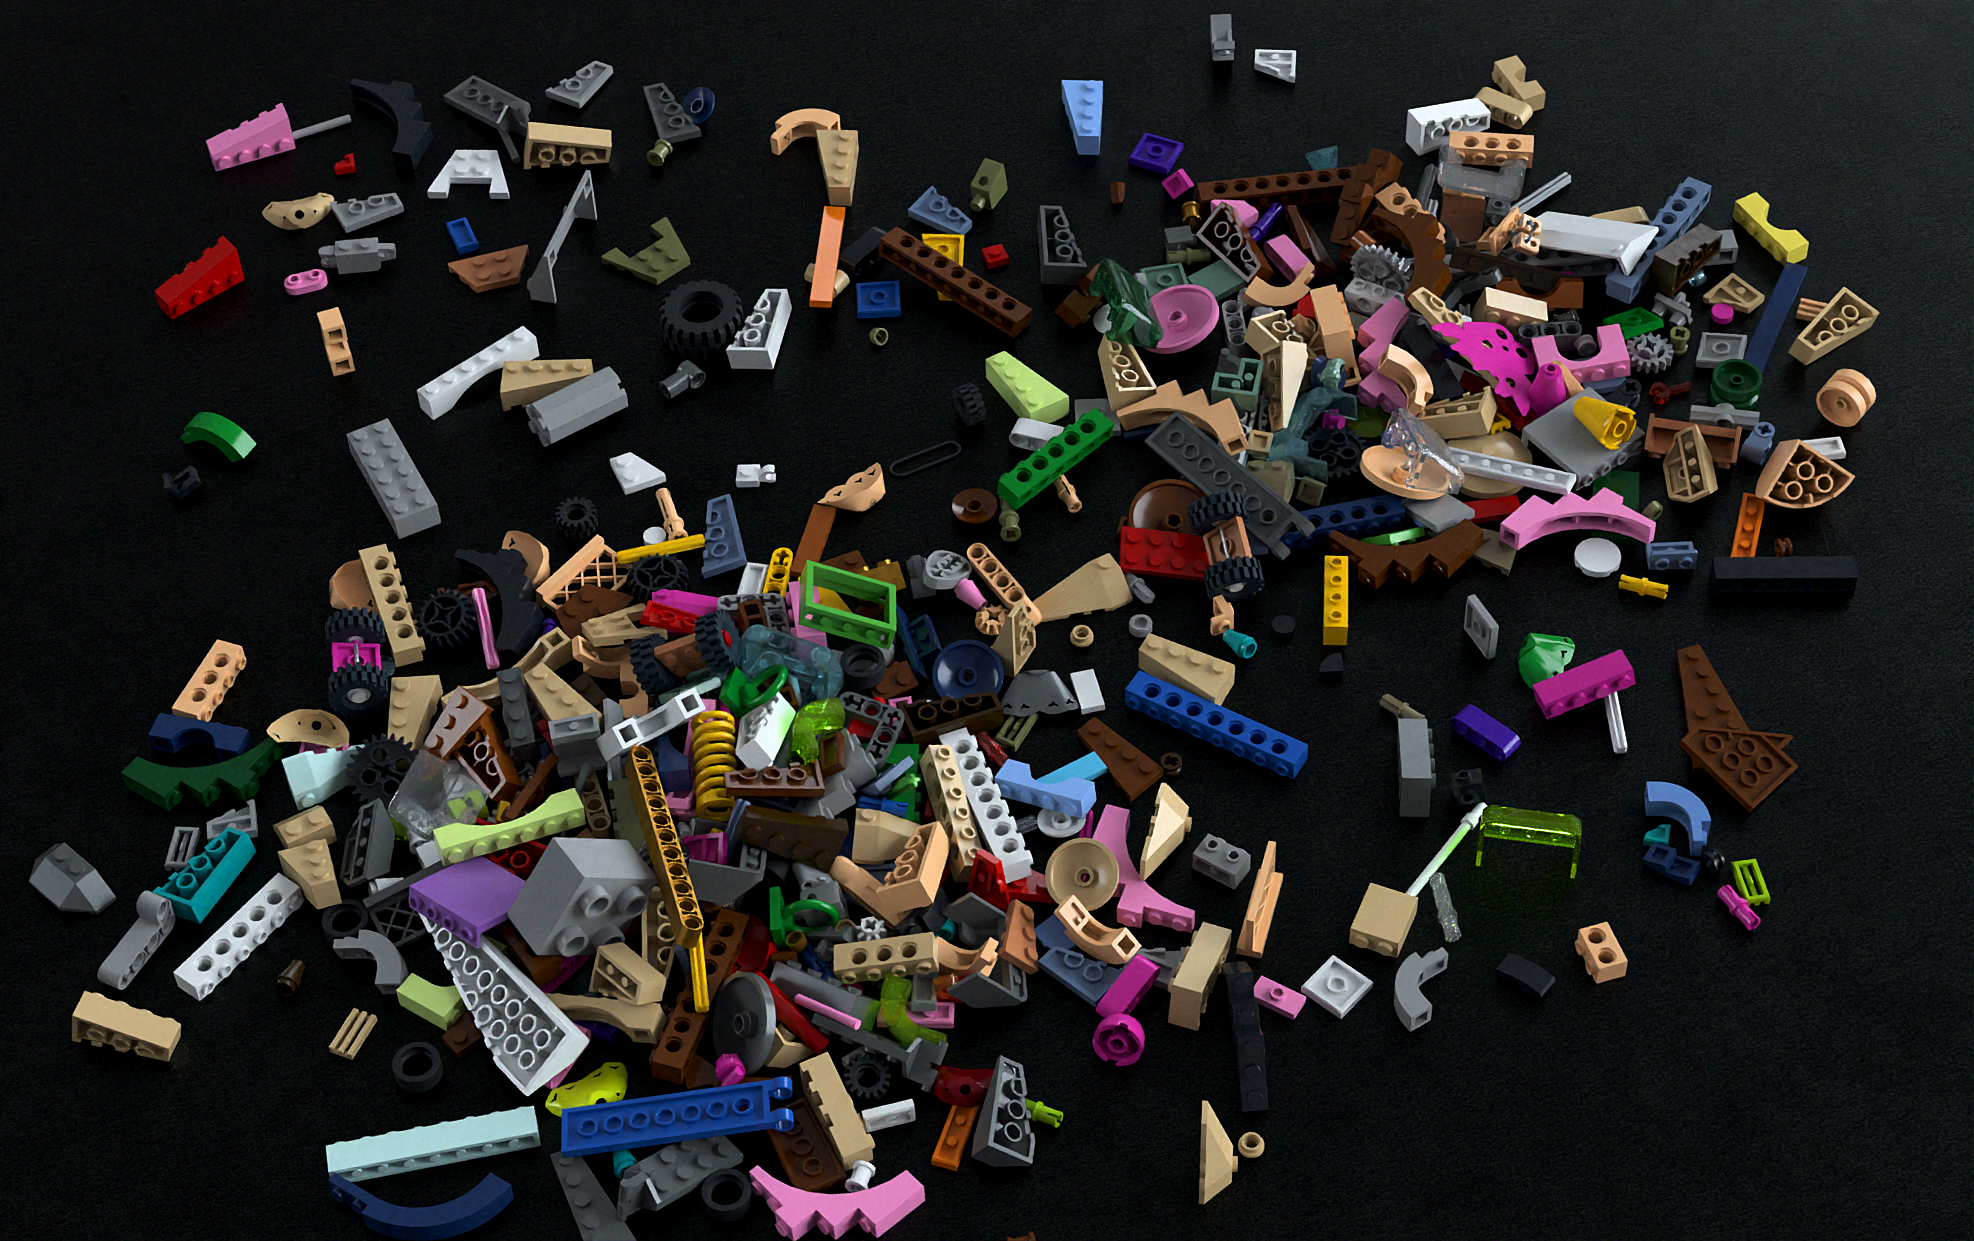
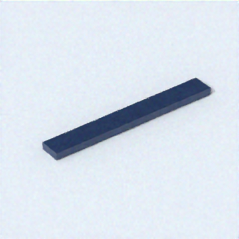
M1786 262L1743 360L1757 366L1762 374L1805 278L1808 267Z

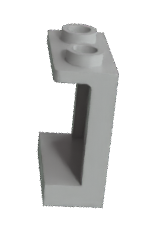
M597 712L548 721L554 753L559 757L557 765L559 777L579 774L584 762L593 765L591 771L607 768L606 761L595 741L601 736Z

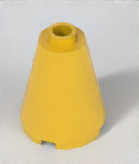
M1587 396L1581 397L1574 403V415L1605 448L1616 450L1620 448L1617 445L1621 442L1626 443L1632 436L1636 426V419L1633 418L1635 412L1630 408Z

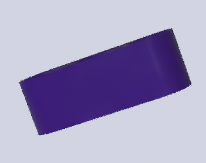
M1467 705L1451 720V725L1458 734L1499 761L1506 760L1521 745L1517 734L1474 705Z

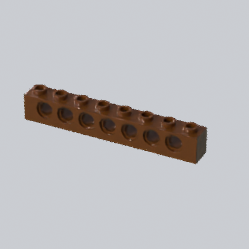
M1358 166L1197 183V201L1200 205L1201 216L1211 215V201L1214 199L1245 201L1256 210L1268 209L1275 202L1279 203L1276 207L1278 208L1280 204L1286 207L1290 205L1338 201L1346 178L1354 180Z
M897 226L880 239L878 255L1013 338L1030 325L1031 308Z
M721 908L718 916L712 918L709 936L705 935L703 938L709 1010L706 1013L696 1012L692 973L688 972L684 982L685 989L683 992H679L676 998L675 1011H670L668 1015L666 1031H661L658 1038L659 1046L657 1050L651 1052L649 1065L652 1066V1077L682 1084L712 1017L713 1004H715L717 993L724 981L730 976L749 933V915Z

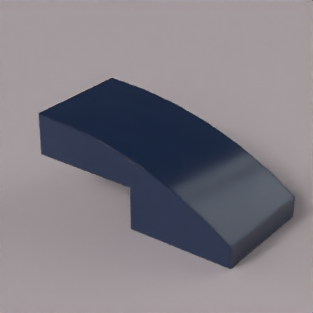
M1653 842L1643 858V863L1653 870L1689 886L1701 870L1700 862L1677 856L1676 848Z

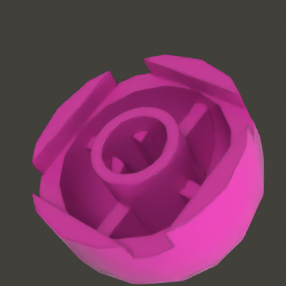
M1122 1013L1112 1014L1104 1018L1096 1028L1092 1045L1095 1052L1104 1061L1107 1062L1108 1059L1118 1061L1116 1063L1118 1066L1131 1065L1139 1059L1144 1049L1145 1033L1141 1024L1130 1015Z

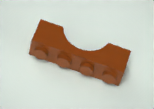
M1503 277L1501 281L1494 284V289L1547 302V311H1555V308H1564V311L1572 312L1577 311V308L1583 307L1584 282L1582 278H1559L1556 286L1551 291L1541 295H1534L1524 291L1518 284L1516 277Z

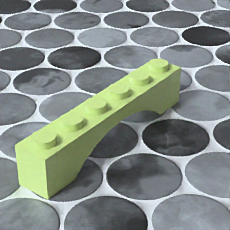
M575 788L552 794L537 809L510 822L484 826L453 823L433 829L435 847L443 866H448L585 825L584 806Z

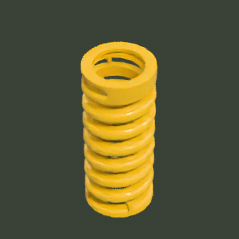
M705 711L696 715L691 721L693 763L695 766L694 784L697 800L696 814L701 819L717 822L730 820L736 801L740 799V796H726L724 788H710L713 786H724L723 777L712 778L709 776L724 775V772L737 771L736 749L734 747L736 739L733 736L735 733V721L731 714L723 711ZM710 718L723 719V721H710L706 723L703 722ZM710 741H727L726 743L708 744ZM727 752V754L708 755L709 753ZM723 763H727V764H728V765L708 766V765H710V764H723ZM707 807H709V808H714V809H724V808H727V811H726V812H713V811L708 810Z

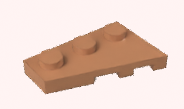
M1016 899L1008 904L1005 918L1007 929L1002 934L1001 941L1003 942V947L999 949L998 956L1032 975L1038 971L1033 909Z

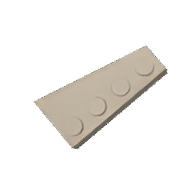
M528 122L524 147V169H531V166L541 165V168L550 167V164L561 163L562 166H571L574 162H581V164L607 163L610 159L612 147L611 130Z
M1150 633L1139 648L1140 669L1151 676L1221 706L1234 684L1235 665Z
M543 662L523 675L527 694L547 723L552 720L597 712L601 735L605 733L603 715Z
M439 675L392 678L387 739H390L392 733L395 734L396 741L403 736L405 738L404 745L412 742L413 745L410 750L419 749L420 751L424 744L425 735L429 732L432 716H435L437 711V703L443 695ZM401 760L396 764V769L409 768V763L405 760Z
M1203 922L1199 931H1194L1191 947H1186L1183 957L1184 961L1179 962L1176 969V978L1172 977L1168 985V992L1171 993L1168 1023L1198 1030L1200 1013H1204L1206 1010L1209 993L1213 992L1217 974L1221 972L1220 963L1225 962L1229 952L1232 930Z
M84 991L72 1015V1041L92 1040L91 1044L102 1047L103 1043L113 1045L115 1050L122 1052L134 1049L137 1055L169 1061L181 1035V1024L177 1023L174 1019L162 1018L145 1009H136L123 1001L107 999L99 993Z

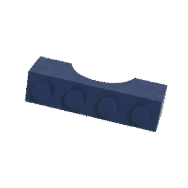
M159 713L148 734L154 750L176 753L181 748L193 743L209 744L216 749L219 762H226L243 755L252 746L248 729L222 725L217 722L200 721L196 718L179 717L174 714Z

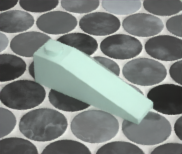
M365 745L350 746L344 751H336L335 748L327 749L326 753L320 754L307 751L282 759L287 781L298 810L323 802L353 781V778L346 776L347 773L353 772V769L346 765L354 763L350 754L358 755L359 752L355 747L364 748ZM381 750L374 754L376 762H383ZM371 762L366 763V765L371 768H374L376 766Z

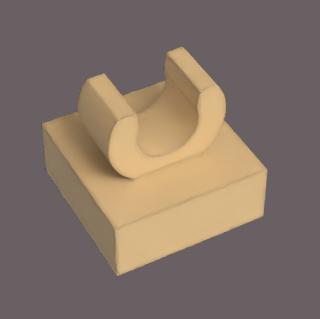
M1251 429L1248 440L1249 449H1247L1246 453L1269 457L1273 433Z

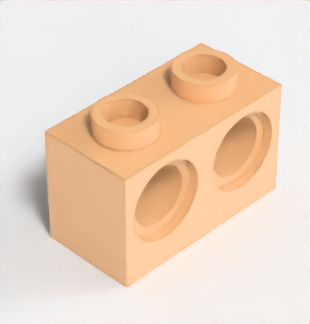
M1608 922L1579 929L1575 947L1578 954L1582 955L1585 959L1586 970L1589 975H1593L1596 983L1625 976L1628 960Z

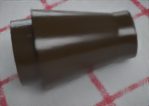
M293 960L275 979V990L280 995L290 997L297 993L303 971L305 970V964L300 960Z

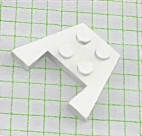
M456 150L428 189L429 198H447L451 183L491 184L490 199H509V191L497 150Z

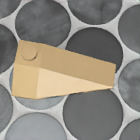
M1161 783L1156 797V809L1154 816L1151 817L1149 836L1146 837L1140 862L1139 880L1145 881L1183 841L1185 832H1190L1192 817H1188L1189 807L1166 783Z
M856 808L851 861L860 864L880 865L884 864L885 860L897 859L898 856L906 852L904 847L915 829L922 825L884 811L882 812L881 810Z

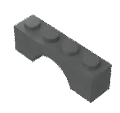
M518 666L496 672L511 747L517 764L538 759L541 756L537 747L538 741L529 711V698L521 669Z

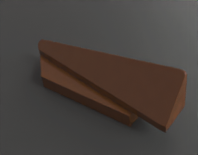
M1297 205L1284 207L1283 214L1293 241L1315 266L1316 278L1339 274L1340 271Z

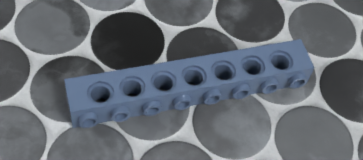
M1689 176L1683 184L1680 183L1675 194L1667 199L1665 207L1658 210L1654 221L1648 223V226H1656L1659 230L1628 276L1624 275L1618 261L1613 273L1610 272L1605 280L1607 285L1606 295L1630 304L1650 278L1649 272L1652 268L1654 254L1686 232L1709 202L1711 185Z

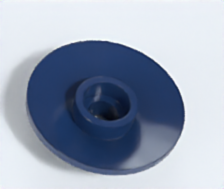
M698 87L687 94L681 106L686 115L691 117L693 124L699 125L711 115L715 105V97L710 89Z

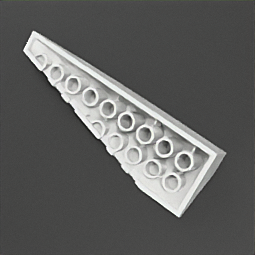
M419 913L428 933H431L435 940L434 944L437 950L442 953L445 959L443 962L447 970L451 971L454 977L453 981L467 1009L475 1017L474 1022L477 1028L482 1031L487 1048L491 1049L494 1054L493 1059L496 1065L524 1095L529 1096L576 1060L590 1040L494 944L480 933V947L476 948Z

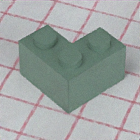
M1241 358L1238 375L1215 372L1211 389V405L1230 398L1236 410L1256 412L1264 377V360Z

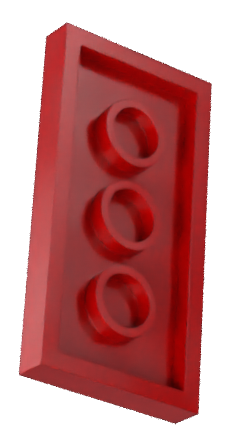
M1122 526L1119 566L1122 572L1204 582L1203 573H1205L1206 569H1209L1210 564L1203 538L1192 534L1127 526Z

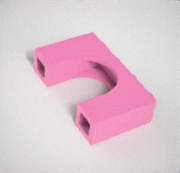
M1613 324L1597 327V342L1600 352L1594 358L1586 361H1571L1562 357L1557 350L1553 335L1532 338V354L1537 373L1542 365L1558 360L1567 367L1580 384L1630 376V357L1620 325Z

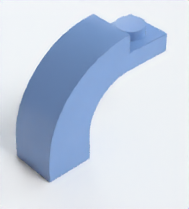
M1646 782L1644 794L1646 816H1666L1679 821L1688 833L1690 855L1701 856L1702 846L1707 845V836L1711 824V818L1704 803L1695 794L1681 786L1666 782Z

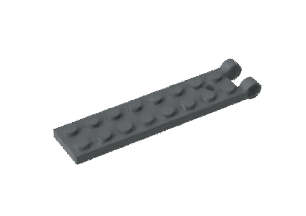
M1177 410L1145 440L1146 445L1190 483L1198 487L1207 497L1209 494L1214 493L1216 495L1223 491L1224 493L1232 491L1233 494L1237 492L1242 495L1249 517L1248 523H1245V529L1265 545L1280 561H1283L1291 552L1278 539L1293 525L1306 538L1315 530L1314 525L1306 517L1301 515ZM1267 516H1272V517H1273V519H1272L1271 521H1269V522H1266V521H1265V518H1266Z

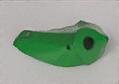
M1529 633L1523 640L1518 653V668L1525 683L1533 689V684L1553 677L1552 673L1556 671V675L1563 673L1564 666L1570 662L1575 650L1573 641L1568 637ZM1561 651H1567L1566 653H1564V657L1562 658Z

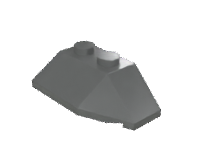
M379 798L360 807L358 812L360 815L353 823L346 839L340 879L350 888L373 880L390 871L395 830L384 804Z
M66 843L55 844L36 858L29 883L59 910L98 914L117 900L96 869Z

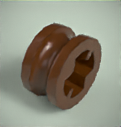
M1784 538L1783 541L1776 539L1774 542L1776 557H1792L1790 539Z

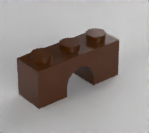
M1097 264L1078 284L1086 296L1081 295L1074 289L1054 312L1073 329L1078 323L1083 325L1091 317L1088 314L1089 311L1095 312L1102 304L1100 299L1103 297L1106 300L1114 291L1112 286L1117 280L1100 264Z

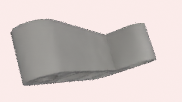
M147 890L139 896L137 901L138 920L102 963L98 971L97 978L99 981L119 990H123L128 986L175 924L176 918L170 900Z

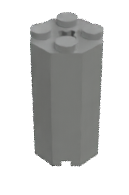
M609 366L525 406L526 412L531 419L528 421L531 431L533 433L537 432L543 446H547L627 407V394L624 388L620 390L618 386L621 383L619 377Z

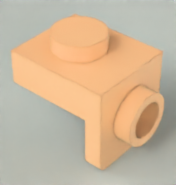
M1222 594L1213 597V613L1215 617L1211 618L1210 632L1215 636L1225 633L1228 629H1234V610L1231 603L1226 602Z

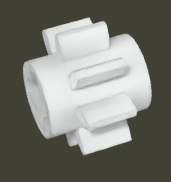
M874 916L862 918L861 926H855L858 942L887 938L884 921H878Z

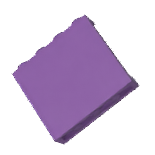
M478 856L455 863L410 885L409 907L474 947L479 948L480 933L509 919L507 913L526 881L487 858Z

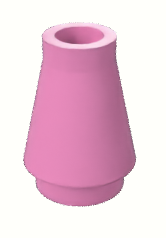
M965 578L956 585L954 592L958 599L972 606L978 612L981 611L982 606H987L988 601L983 597L972 580L969 581Z

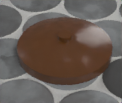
M1176 479L1155 481L1142 488L1134 497L1128 511L1127 526L1194 535L1187 509L1195 500H1200L1201 497L1207 496L1198 487L1185 481Z

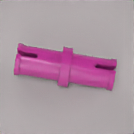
M1730 885L1719 889L1717 896L1729 907V912L1733 916H1737L1748 930L1755 929L1760 924L1761 919L1748 907V902L1744 898H1740Z

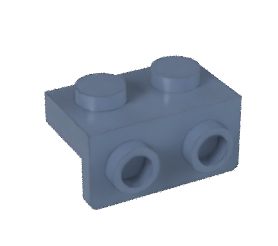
M1692 541L1649 543L1645 546L1649 570L1696 568L1698 553L1697 550H1694Z

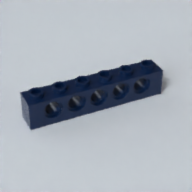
M1390 493L1301 511L1299 513L1314 525L1315 530L1306 538L1293 525L1278 540L1283 542L1289 550L1329 543L1328 535L1333 530L1349 538L1395 530L1404 527L1405 509L1399 495Z

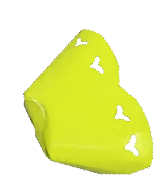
M607 1062L582 1080L553 1089L547 1098L545 1107L552 1114L562 1118V1109L595 1105L596 1101L600 1098L605 1099L606 1103L622 1101L627 1090L628 1081L625 1065L620 1062ZM557 1093V1100H554V1101L551 1103V1101H552V1100L554 1099V1097H555V1094Z

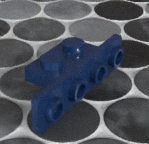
M896 604V625L899 628L897 635L904 643L903 652L910 660L911 664L909 666L914 676H918L923 682H926L928 677L923 663L937 656L942 651L932 620L927 614H924L909 623L905 612Z

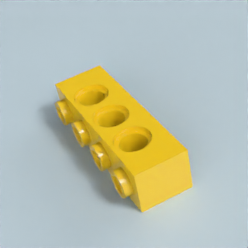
M1325 556L1323 645H1347L1348 556Z

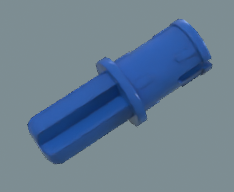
M860 796L858 808L881 810L898 817H906L908 806L906 802L887 800L886 797L878 799Z

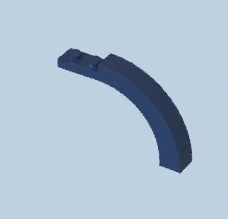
M335 1172L328 1179L331 1189L330 1193L333 1198L339 1202L345 1201L350 1204L355 1212L363 1216L366 1227L386 1236L403 1240H437L462 1234L495 1217L514 1199L511 1184L491 1172L475 1188L463 1196L444 1204L423 1208L401 1207L384 1202Z

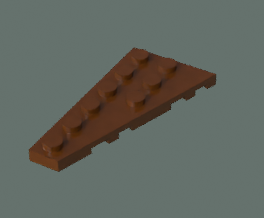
M1698 644L1677 650L1676 657L1679 678L1681 679V693L1684 700L1687 734L1696 726L1750 731L1701 646ZM1692 758L1693 774L1706 771Z

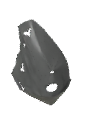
M1050 670L1019 672L1015 675L1000 702L1002 707L1007 703L1012 706V708H1003V714H1013L1018 717L1030 716L1038 711L1047 714H1059L1080 707L1056 672ZM1068 699H1070L1071 701L1074 702V703H1071V702H1070L1069 704H1066V702L1068 701ZM1054 701L1058 707L1054 705L1049 707L1048 705ZM1023 703H1024L1026 706H1029V708H1025V707H1024L1023 709H1020V708L1022 707Z

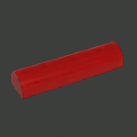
M756 972L755 974L764 979L771 991L776 1017L814 1053L821 1055L834 1042V1039L828 1034L818 1031L819 1026L811 1023L812 1019L762 972Z

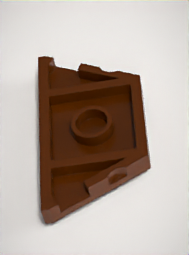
M586 583L555 612V619L571 641L577 635L588 640L582 632L581 623L628 608L634 603L635 597Z

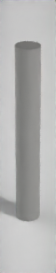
M348 114L292 132L293 139L296 140L350 123V115Z

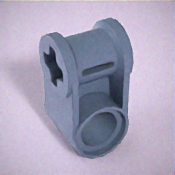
M1768 422L1757 423L1750 436L1745 440L1739 457L1761 466L1772 446L1771 439L1775 433L1774 426Z

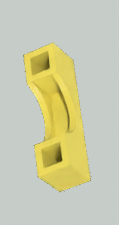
M1757 192L1735 201L1734 219L1783 266H1785L1786 262L1796 263L1806 258L1809 242L1797 230H1781L1770 225L1766 221L1769 204Z

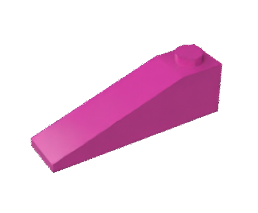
M668 589L652 592V601L701 616L714 612L717 608L718 598ZM730 618L734 622L737 621V618ZM666 629L668 637L686 635V633Z

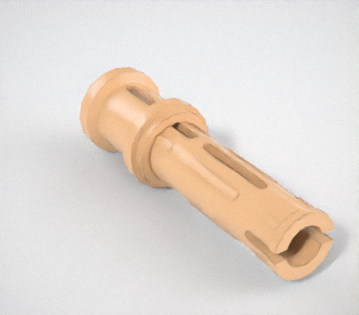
M667 488L657 490L655 495L665 519L663 526L664 530L669 534L668 541L681 538V535L682 538L688 537V533L683 529L684 522L677 515L670 491Z

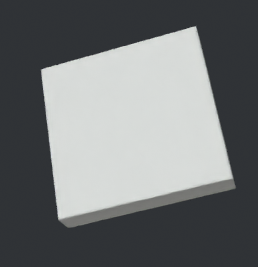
M1332 955L1301 986V992L1342 1019L1373 987V982Z

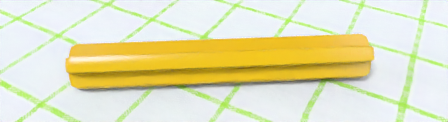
M697 534L617 552V560L620 565L637 562L640 557L647 558L648 553L651 556H656L658 552L660 556H663L665 553L669 555L702 548L705 546V538L703 534Z
M701 932L696 947L690 948L689 952L695 1010L698 1013H706L709 1010V998Z

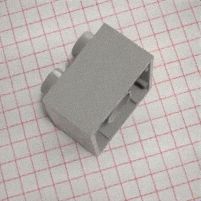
M553 837L507 913V916L537 955H563L565 957L596 955L598 946L625 942L624 934L633 919L648 906V895L656 884L657 877L628 840Z

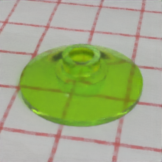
M1361 404L1348 412L1346 424L1349 430L1354 429L1355 435L1361 434V437L1374 438L1381 436L1385 429L1390 428L1391 418L1389 413L1385 412L1378 405L1373 409Z

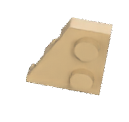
M1731 273L1703 295V302L1710 305L1728 304L1733 310L1749 314L1764 302V295L1737 275Z

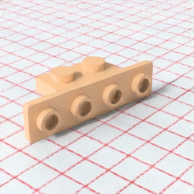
M1513 207L1498 227H1489L1477 241L1478 250L1491 251L1493 256H1498L1512 238L1509 236L1508 231L1516 226V219L1522 215L1521 213L1519 214L1518 207Z

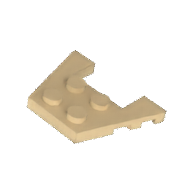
M644 603L581 623L582 632L593 647L624 644L625 639L637 640L654 633H658L665 640H668L666 629L653 626L637 629L632 621L641 620L646 607Z

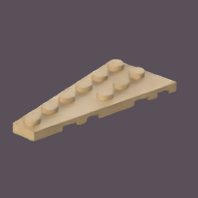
M1424 287L1419 288L1408 297L1407 300L1428 320L1431 326L1452 322L1463 329L1462 323L1465 322L1461 319L1463 315L1458 311L1452 312L1445 307L1444 301ZM1443 335L1444 339L1452 345L1460 341L1454 337ZM1484 340L1482 342L1484 347L1493 348L1489 341ZM1460 354L1473 366L1470 357ZM1475 370L1490 383L1493 389L1496 388L1499 383L1497 377H1493L1488 370ZM1508 377L1506 378V382L1509 386L1515 384L1513 379Z

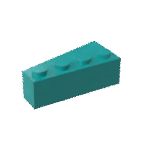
M227 827L205 846L206 851L199 856H193L187 862L188 866L179 874L173 873L168 878L169 882L162 888L158 886L152 892L170 900L175 916L200 924L256 853L248 833Z

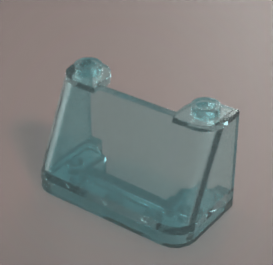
M759 624L750 626L742 635V672L750 681L769 666L775 664L784 665L788 670L789 676L812 683L811 693L818 694L817 704L827 708L844 685L845 675L835 653L827 647Z

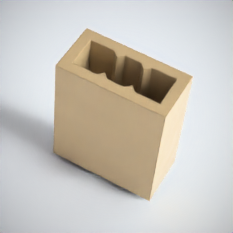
M1370 883L1350 928L1349 943L1355 944L1360 948L1379 952L1385 956L1397 958L1417 913L1418 897Z

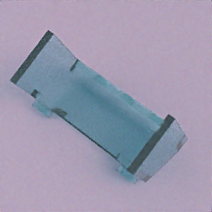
M1317 387L1296 398L1288 427L1277 432L1266 461L1283 460L1285 462H1293L1295 478L1301 480L1302 477L1307 476L1326 484L1325 486L1327 487V462L1307 457L1309 451L1308 444L1301 437L1313 410L1357 420L1356 395L1326 387Z

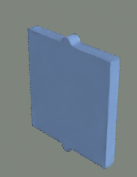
M1055 914L1035 928L1036 939L1042 943L1043 948L1050 950L1056 945L1071 950L1077 946L1064 933L1067 928Z

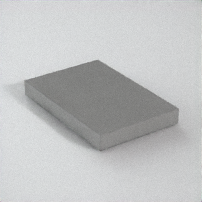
M1447 493L1435 499L1405 498L1401 500L1406 514L1437 533L1459 524L1465 518L1470 520L1475 517L1474 509Z

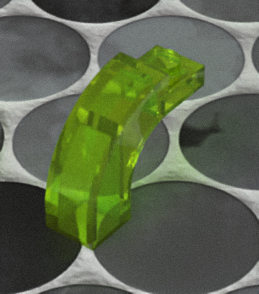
M827 698L811 702L797 713L793 723L790 749L791 751L799 752V757L803 758L805 765H808L810 760H816L818 757L819 748L815 736L842 730L845 711L840 698Z
M887 973L881 990V1008L886 1025L894 1038L907 1047H910L917 1037L938 1044L939 1040L947 1043L946 1034L919 1026L908 1017L906 1007L913 989L911 981Z

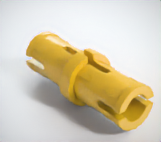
M1624 574L1621 575L1620 580L1622 582L1619 581V589L1638 592L1640 596L1646 594L1665 599L1667 596L1665 592H1668L1667 584L1648 581V578L1644 577L1638 579Z

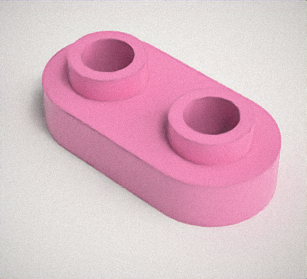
M313 269L288 276L284 281V286L288 294L300 295L323 289L327 285L328 280L323 270Z

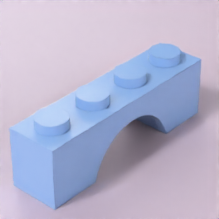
M1011 759L1005 762L994 777L1002 797L1084 819L1097 800L1095 785L1092 781L1072 776L1056 784L1041 783L1031 777L1029 764Z

